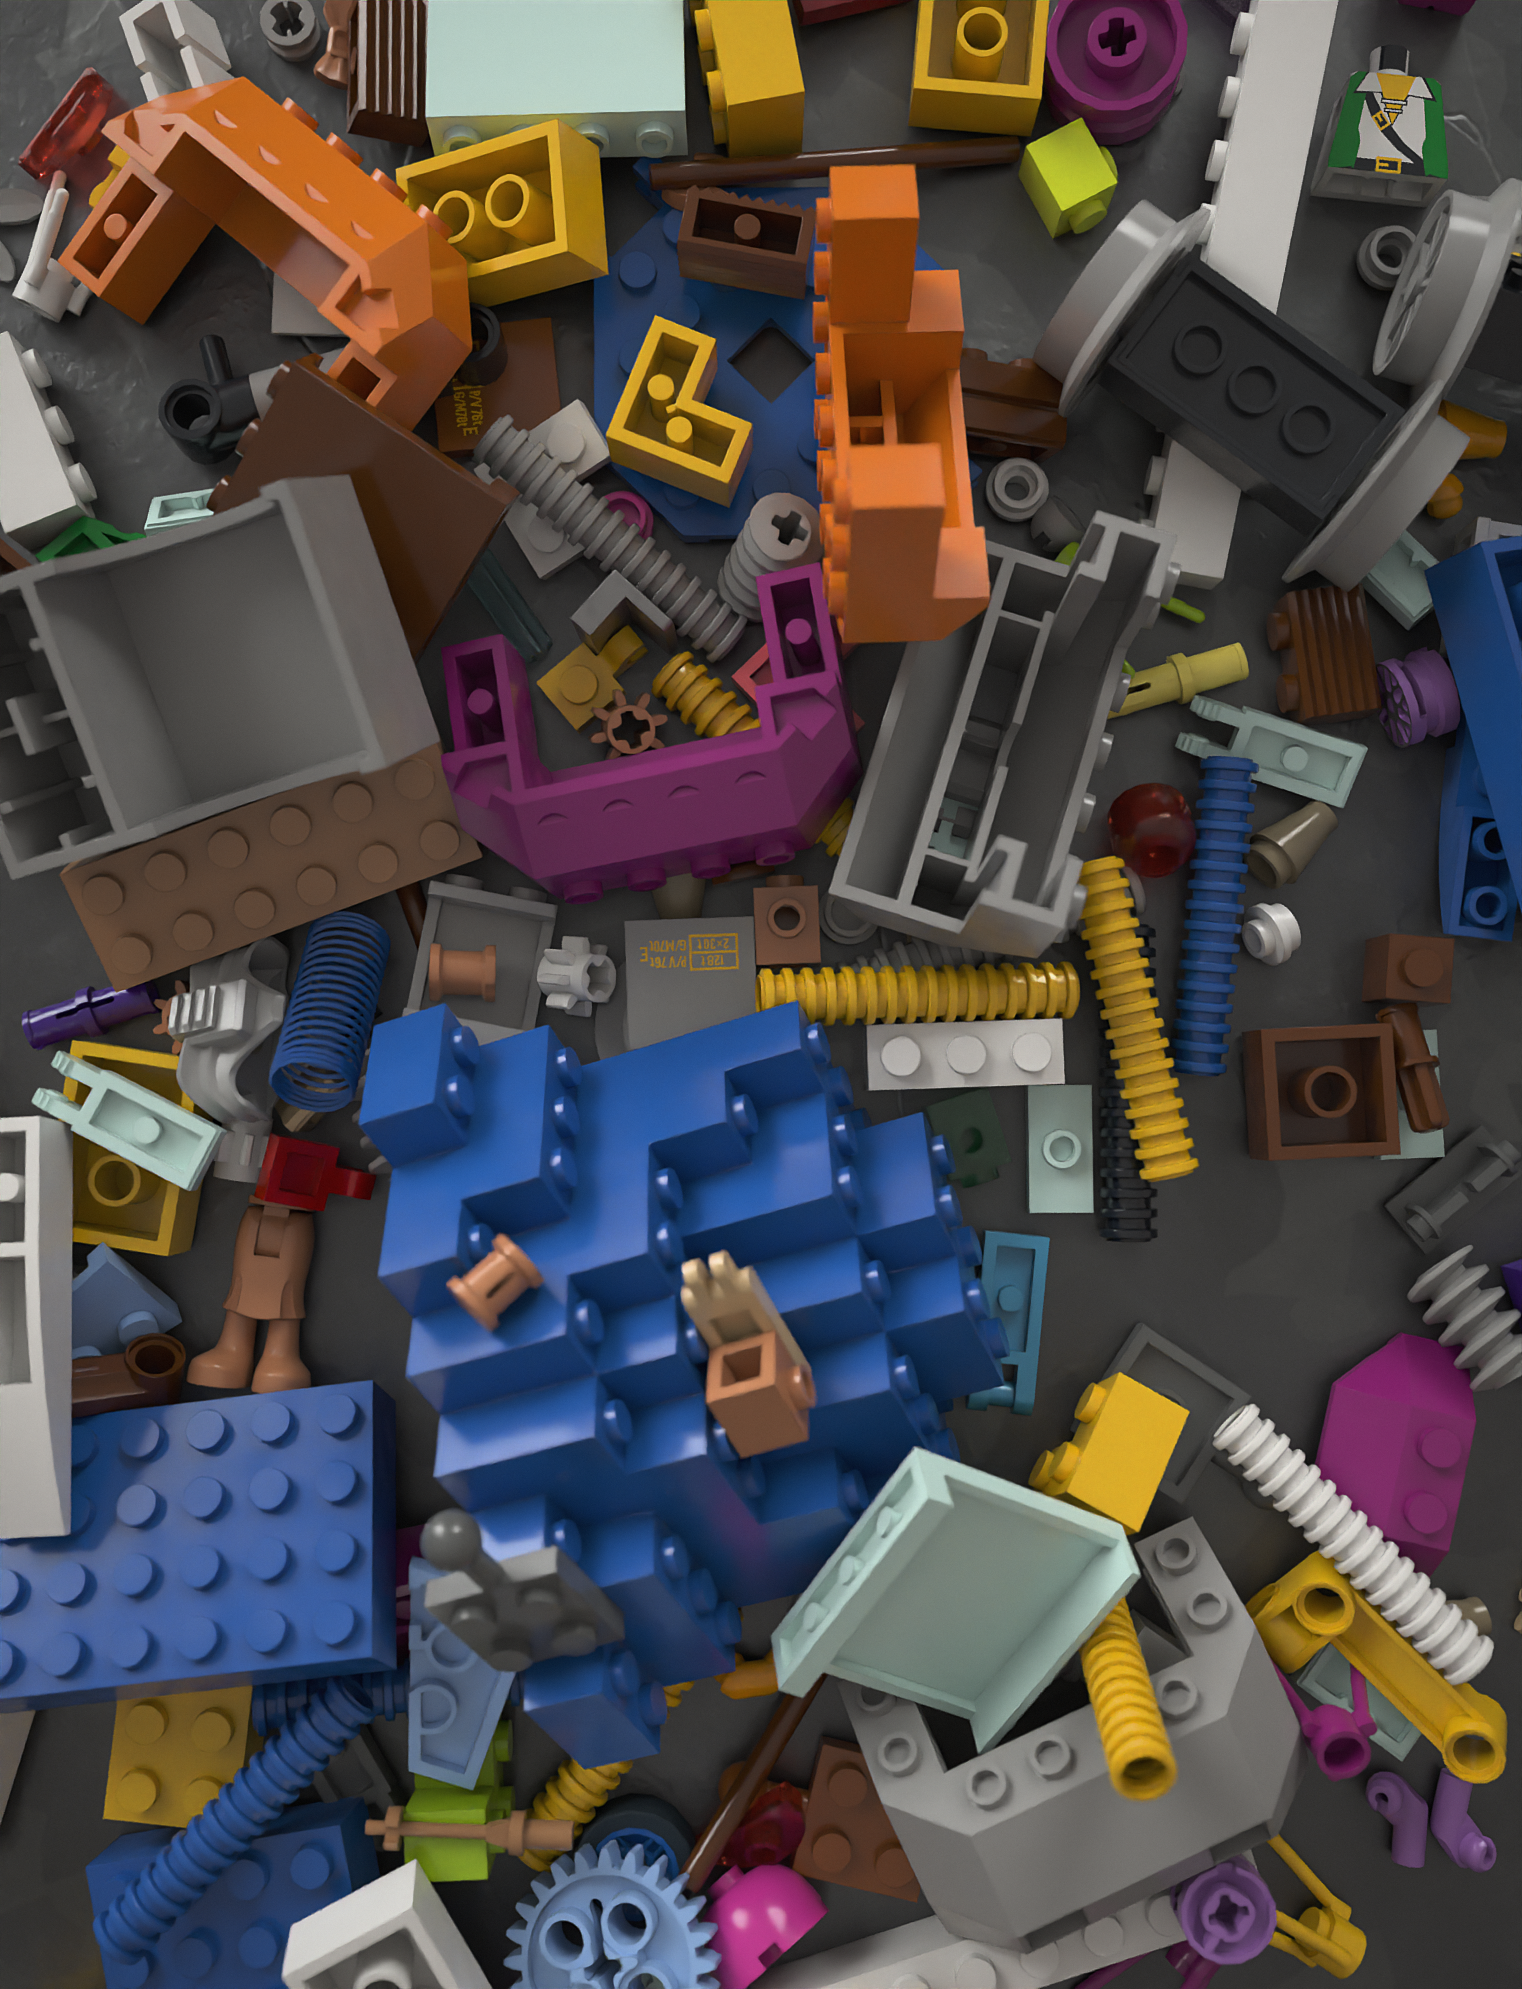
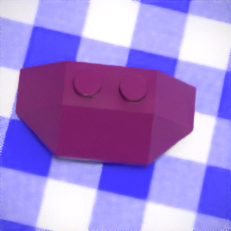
M1400 1332L1390 1339L1387 1345L1365 1358L1332 1383L1315 1465L1321 1470L1319 1478L1322 1481L1328 1479L1336 1485L1335 1494L1338 1497L1346 1495L1352 1501L1350 1509L1353 1512L1360 1510L1367 1515L1366 1525L1368 1527L1377 1526L1383 1531L1381 1540L1384 1543L1391 1541L1398 1546L1397 1556L1399 1558L1408 1557L1414 1562L1413 1572L1415 1574L1422 1572L1430 1578L1450 1549L1476 1426L1473 1391L1469 1387L1471 1384L1470 1369L1459 1370L1453 1364L1465 1347L1458 1345L1441 1347L1436 1340Z

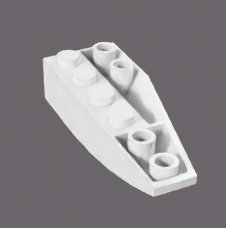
M42 1116L0 1118V1539L64 1536L71 1534L73 1131L70 1129L73 1125Z

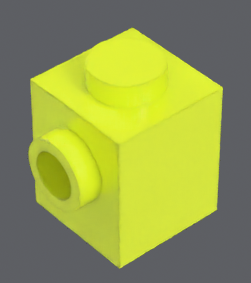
M1082 117L1027 145L1018 173L1019 179L1052 239L1071 229L1075 234L1083 233L1102 221L1107 215V209L1118 183L1117 167L1111 153L1106 147L1097 146Z

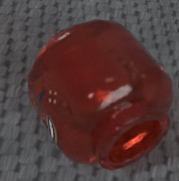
M1155 782L1138 784L1125 790L1112 802L1107 812V828L1114 856L1122 858L1125 867L1132 868L1139 876L1160 878L1174 873L1190 859L1195 850L1196 830L1189 805L1180 791L1167 784Z

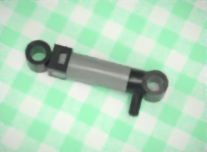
M469 302L472 339L480 338L486 340L487 343L481 350L470 353L453 376L461 383L472 387L486 386L496 381L505 371L508 362L507 346L495 314L484 305ZM216 334L206 335L199 341L209 384L198 379L180 380L172 384L162 394L158 405L159 419L166 432L184 455L193 462L203 465L217 464L227 459L236 449L241 436L249 424L256 418L261 421L264 419L273 402V399L266 395V391L272 377L281 366L234 378L224 339ZM344 348L319 354L324 359L318 369L326 374ZM451 379L436 399L455 394ZM210 415L208 421L202 427L189 430L195 419Z

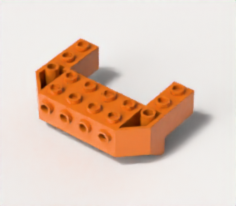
M244 76L162 95L109 120L101 132L131 157L57 262L99 298L143 325L213 226L217 224L318 308L317 311L351 338L326 374L412 432L472 351L467 261L447 242L454 231L423 204H421L416 213L407 207L403 202L408 197V194L379 169L376 168L371 176L362 171L359 166L364 159L334 133L331 132L326 140L318 136L315 131L319 123L290 98L287 97L283 104L279 105Z
M915 165L830 167L829 198H816V242L827 243V251L814 252L815 295H825V302H813L812 306L813 343H824V353H816L815 355L816 395H825V399H814V438L819 440V448L827 447L825 451H817V490L822 491V502H830L820 504L819 508L820 544L825 545L826 557L823 558L822 582L823 598L828 599L829 615H837V627L843 643L941 641L986 609L991 598L984 527H975L959 370L964 337L958 270L914 271L919 227Z

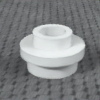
M1009 458L1000 462L989 474L985 486V496L991 510L1000 518L1012 522H1021L1032 518L1036 511L1046 502L1049 491L1048 480L1043 470L1036 463L1025 458ZM1011 483H1019L1026 489L1027 497L1019 501L1012 500L1007 496L1005 487Z
M1259 903L1250 907L1245 913L1242 939L1247 950L1254 957L1261 959L1269 965L1276 966L1287 961L1291 956V952L1300 946L1301 934L1298 923L1293 914L1284 905L1279 903L1273 905Z

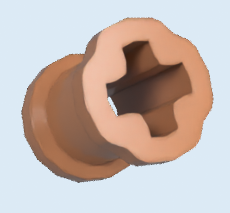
M431 943L429 959L430 1001H440L443 995H482L485 1002H495L496 945H486L483 951L444 950L441 944Z
M502 1234L493 1240L494 1250L463 1279L453 1277L446 1284L450 1293L461 1306L489 1333L499 1325L497 1316L528 1287L537 1289L545 1281L527 1256Z

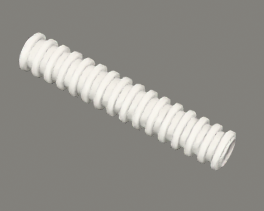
M1255 1404L1244 1405L1235 1411L1216 1431L1212 1445L1219 1451L1225 1448L1229 1452L1227 1460L1234 1466L1241 1464L1245 1468L1242 1475L1248 1481L1256 1479L1260 1483L1258 1491L1266 1497L1271 1494L1275 1498L1273 1506L1277 1511L1287 1510L1290 1513L1288 1522L1292 1526L1299 1527L1302 1525L1305 1528L1303 1537L1308 1542L1318 1541L1321 1544L1319 1546V1553L1327 1559L1333 1557L1336 1560L1334 1568L1341 1574L1349 1573L1351 1575L1350 1584L1357 1590L1364 1588L1366 1590L1365 1599L1371 1605L1380 1604L1382 1606L1381 1615L1388 1621L1396 1620L1398 1622L1396 1630L1404 1637L1412 1636V1646L1418 1652L1429 1653L1428 1663L1432 1667L1445 1669L1444 1679L1448 1683L1457 1685L1466 1683L1474 1678L1491 1659L1494 1642L1488 1636H1477L1478 1626L1469 1619L1462 1621V1610L1453 1603L1446 1605V1594L1439 1588L1430 1589V1578L1422 1572L1415 1574L1413 1572L1414 1562L1408 1557L1399 1558L1397 1556L1398 1546L1391 1541L1384 1543L1381 1540L1383 1531L1377 1526L1368 1527L1366 1525L1367 1515L1360 1510L1353 1512L1350 1509L1352 1501L1346 1495L1338 1497L1335 1494L1336 1485L1328 1479L1322 1481L1319 1478L1321 1470L1314 1464L1307 1466L1304 1463L1306 1455L1300 1449L1292 1451L1288 1447L1290 1439L1285 1434L1277 1436L1273 1432L1275 1424L1270 1419L1262 1421L1258 1417L1260 1409Z

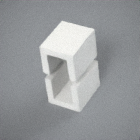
M143 0L119 17L135 65L146 73L140 79L148 102L162 95L234 79L232 75L226 72L232 67L215 19L192 1Z

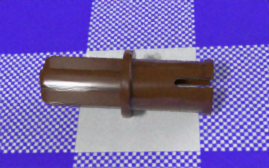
M1412 1002L1400 1003L1378 1011L1375 1017L1378 1023H1392L1396 1082L1409 1127L1415 1133H1431L1448 1126L1450 1120L1435 1072V1068L1440 1065V1061L1437 1056L1430 1054L1419 1018L1417 1004Z

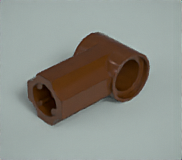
M149 1333L139 1336L130 1342L125 1352L72 1359L71 1418L179 1404L186 1360V1351L181 1342L166 1334Z

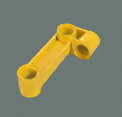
M1319 1550L1309 1554L1305 1560L1275 1583L1262 1588L1246 1603L1244 1607L1255 1624L1268 1655L1284 1673H1293L1301 1668L1319 1649L1330 1642L1442 1752L1444 1763L1451 1773L1467 1782L1488 1783L1497 1779L1504 1771L1508 1723L1505 1711L1500 1704L1491 1697L1478 1693L1468 1682L1457 1685L1448 1683L1444 1679L1445 1669L1432 1667L1428 1663L1429 1653L1418 1652L1412 1646L1413 1637L1402 1636L1396 1630L1398 1622L1396 1620H1386L1381 1615L1382 1606L1380 1604L1371 1605L1365 1599L1366 1590L1364 1588L1360 1590L1355 1589L1350 1584L1351 1575L1349 1573L1341 1574L1334 1568L1336 1560L1333 1557L1327 1559L1319 1553ZM1315 1588H1327L1333 1590L1339 1596L1329 1597L1322 1595ZM1465 1735H1476V1736H1480V1737H1483L1484 1740H1475V1739H1472V1738H1468V1737L1465 1736Z

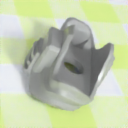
M272 936L193 964L190 967V992L176 995L172 998L168 1030L173 1039L183 1043L176 1071L178 1085L194 1103L224 1124H230L237 1119L249 1123L260 1120L272 1122V1110L280 1099L269 1084V1072L271 1071L272 1061L276 1053V1046L279 1043L286 1011L289 1007L290 999L286 990L290 952L284 944ZM307 1016L311 1020L318 1019L314 1016ZM306 1025L309 1029H318L312 1025ZM309 1034L304 1035L306 1038H316ZM301 1044V1045H303L304 1047H305V1046H311V1045H309V1044ZM304 1062L297 1063L305 1068L309 1066ZM291 1064L287 1065L296 1074L300 1075L302 1073ZM281 1068L284 1075L293 1082L295 1079Z

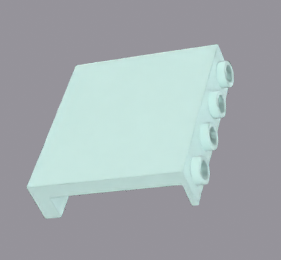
M429 0L425 117L435 157L557 118L599 146L600 158L637 156L659 158L663 156L688 155L684 0Z
M914 1447L771 1635L778 1688L780 1691L803 1698L823 1672L969 1719L978 1754L983 1755L992 1751L1004 1735L1015 1726L1017 1720L1040 1693L1051 1684L1057 1673L1080 1646L1091 1637L1093 1631L1121 1598L1128 1594L1133 1584L1141 1576L1122 1524Z

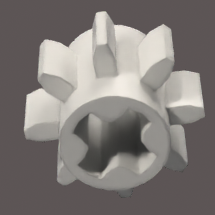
M563 936L562 950L545 949V956L538 967L537 982L542 992L548 996L546 1006L548 1008L564 1009L566 1015L590 1017L592 1002L608 1003L609 996L612 994L616 984L615 966L611 959L606 956L608 947L601 944H590L588 937Z
M237 1119L230 1124L222 1123L221 1128L228 1132L213 1158V1161H215L213 1176L233 1181L257 1183L269 1135L272 1130L273 1119L272 1122L260 1120L249 1123Z

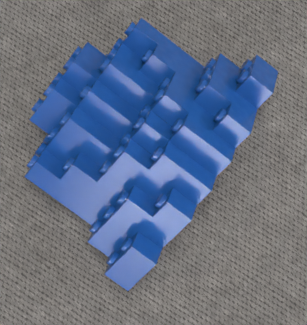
M798 1000L581 1066L577 1054L571 1047L564 1048L549 1024L479 1046L472 1029L466 1025L462 1026L446 1003L373 1027L358 1125L393 1168L378 1278L413 1318L406 1378L440 1414L434 1477L464 1510L478 1522L483 1534L482 1548L496 1561L557 1545L624 1612V1639L596 1646L592 1652L584 1655L571 1656L564 1654L533 1662L526 1669L524 1711L583 1769L659 1754L660 1725L664 1724L667 1720V1702L662 1687L734 1672L735 1643L740 1642L742 1638V1623L737 1608L804 1593L914 1447L961 1464L955 1435L950 1427L947 1428L945 1417L946 1412L953 1411L954 1409L953 1398L1005 1386L1001 1358L1010 1356L1009 1342L1000 1317L990 1319V1307L985 1288L979 1278L975 1279L973 1267L983 1263L982 1252L973 1226L962 1227V1212L956 1192L952 1185L947 1184L946 1175L956 1171L953 1153L947 1137L944 1134L934 1135L923 1112L872 1126L867 1110L864 1107L856 1109L853 1104V1091L846 1070L843 1066L834 1068L831 1063L830 1046L822 1025L819 1022L810 1024ZM502 1234L527 1256L545 1281L537 1289L530 1287L525 1289L497 1316L499 1325L489 1333L461 1306L450 1293L446 1284L453 1277L463 1279L494 1250L492 1242ZM722 1251L729 1253L738 1270L747 1267L754 1269L811 1367V1377L816 1393L815 1406L808 1408V1440L741 1458L706 1403L710 1347L688 1314L681 1295L682 1287L687 1285L683 1275V1264L700 1259L713 1278L709 1261L710 1255Z

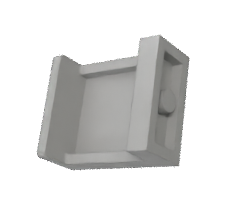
M447 874L445 883L430 881L429 899L407 1008H404L402 1017L446 1003L462 1026H469L472 1029L479 1046L535 1029L542 993L537 982V972L539 964L545 956L544 950L550 949L558 906L546 903L547 894L541 891L523 887H510L508 895L483 891L484 882L482 880L463 875ZM431 943L441 944L444 950L483 951L486 945H496L495 1002H485L482 995H443L440 1001H430L429 959Z

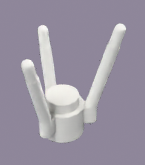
M61 170L54 173L27 265L12 294L15 300L27 308L58 323L65 310L80 316L88 298L93 293L82 282L75 288L71 284L74 275L50 257L69 199V193L64 189L66 174Z

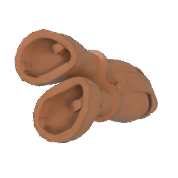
M249 1194L247 1202L256 1206H247L238 1226L234 1246L231 1285L229 1293L222 1304V1307L227 1309L223 1330L215 1348L192 1359L188 1367L186 1381L196 1385L229 1389L247 1388L252 1383L251 1390L260 1394L311 1388V1373L300 1359L299 1334L300 1320L306 1318L304 1290L315 1242V1228L312 1215L315 1210L265 1202ZM257 1319L270 1320L264 1352L253 1375Z

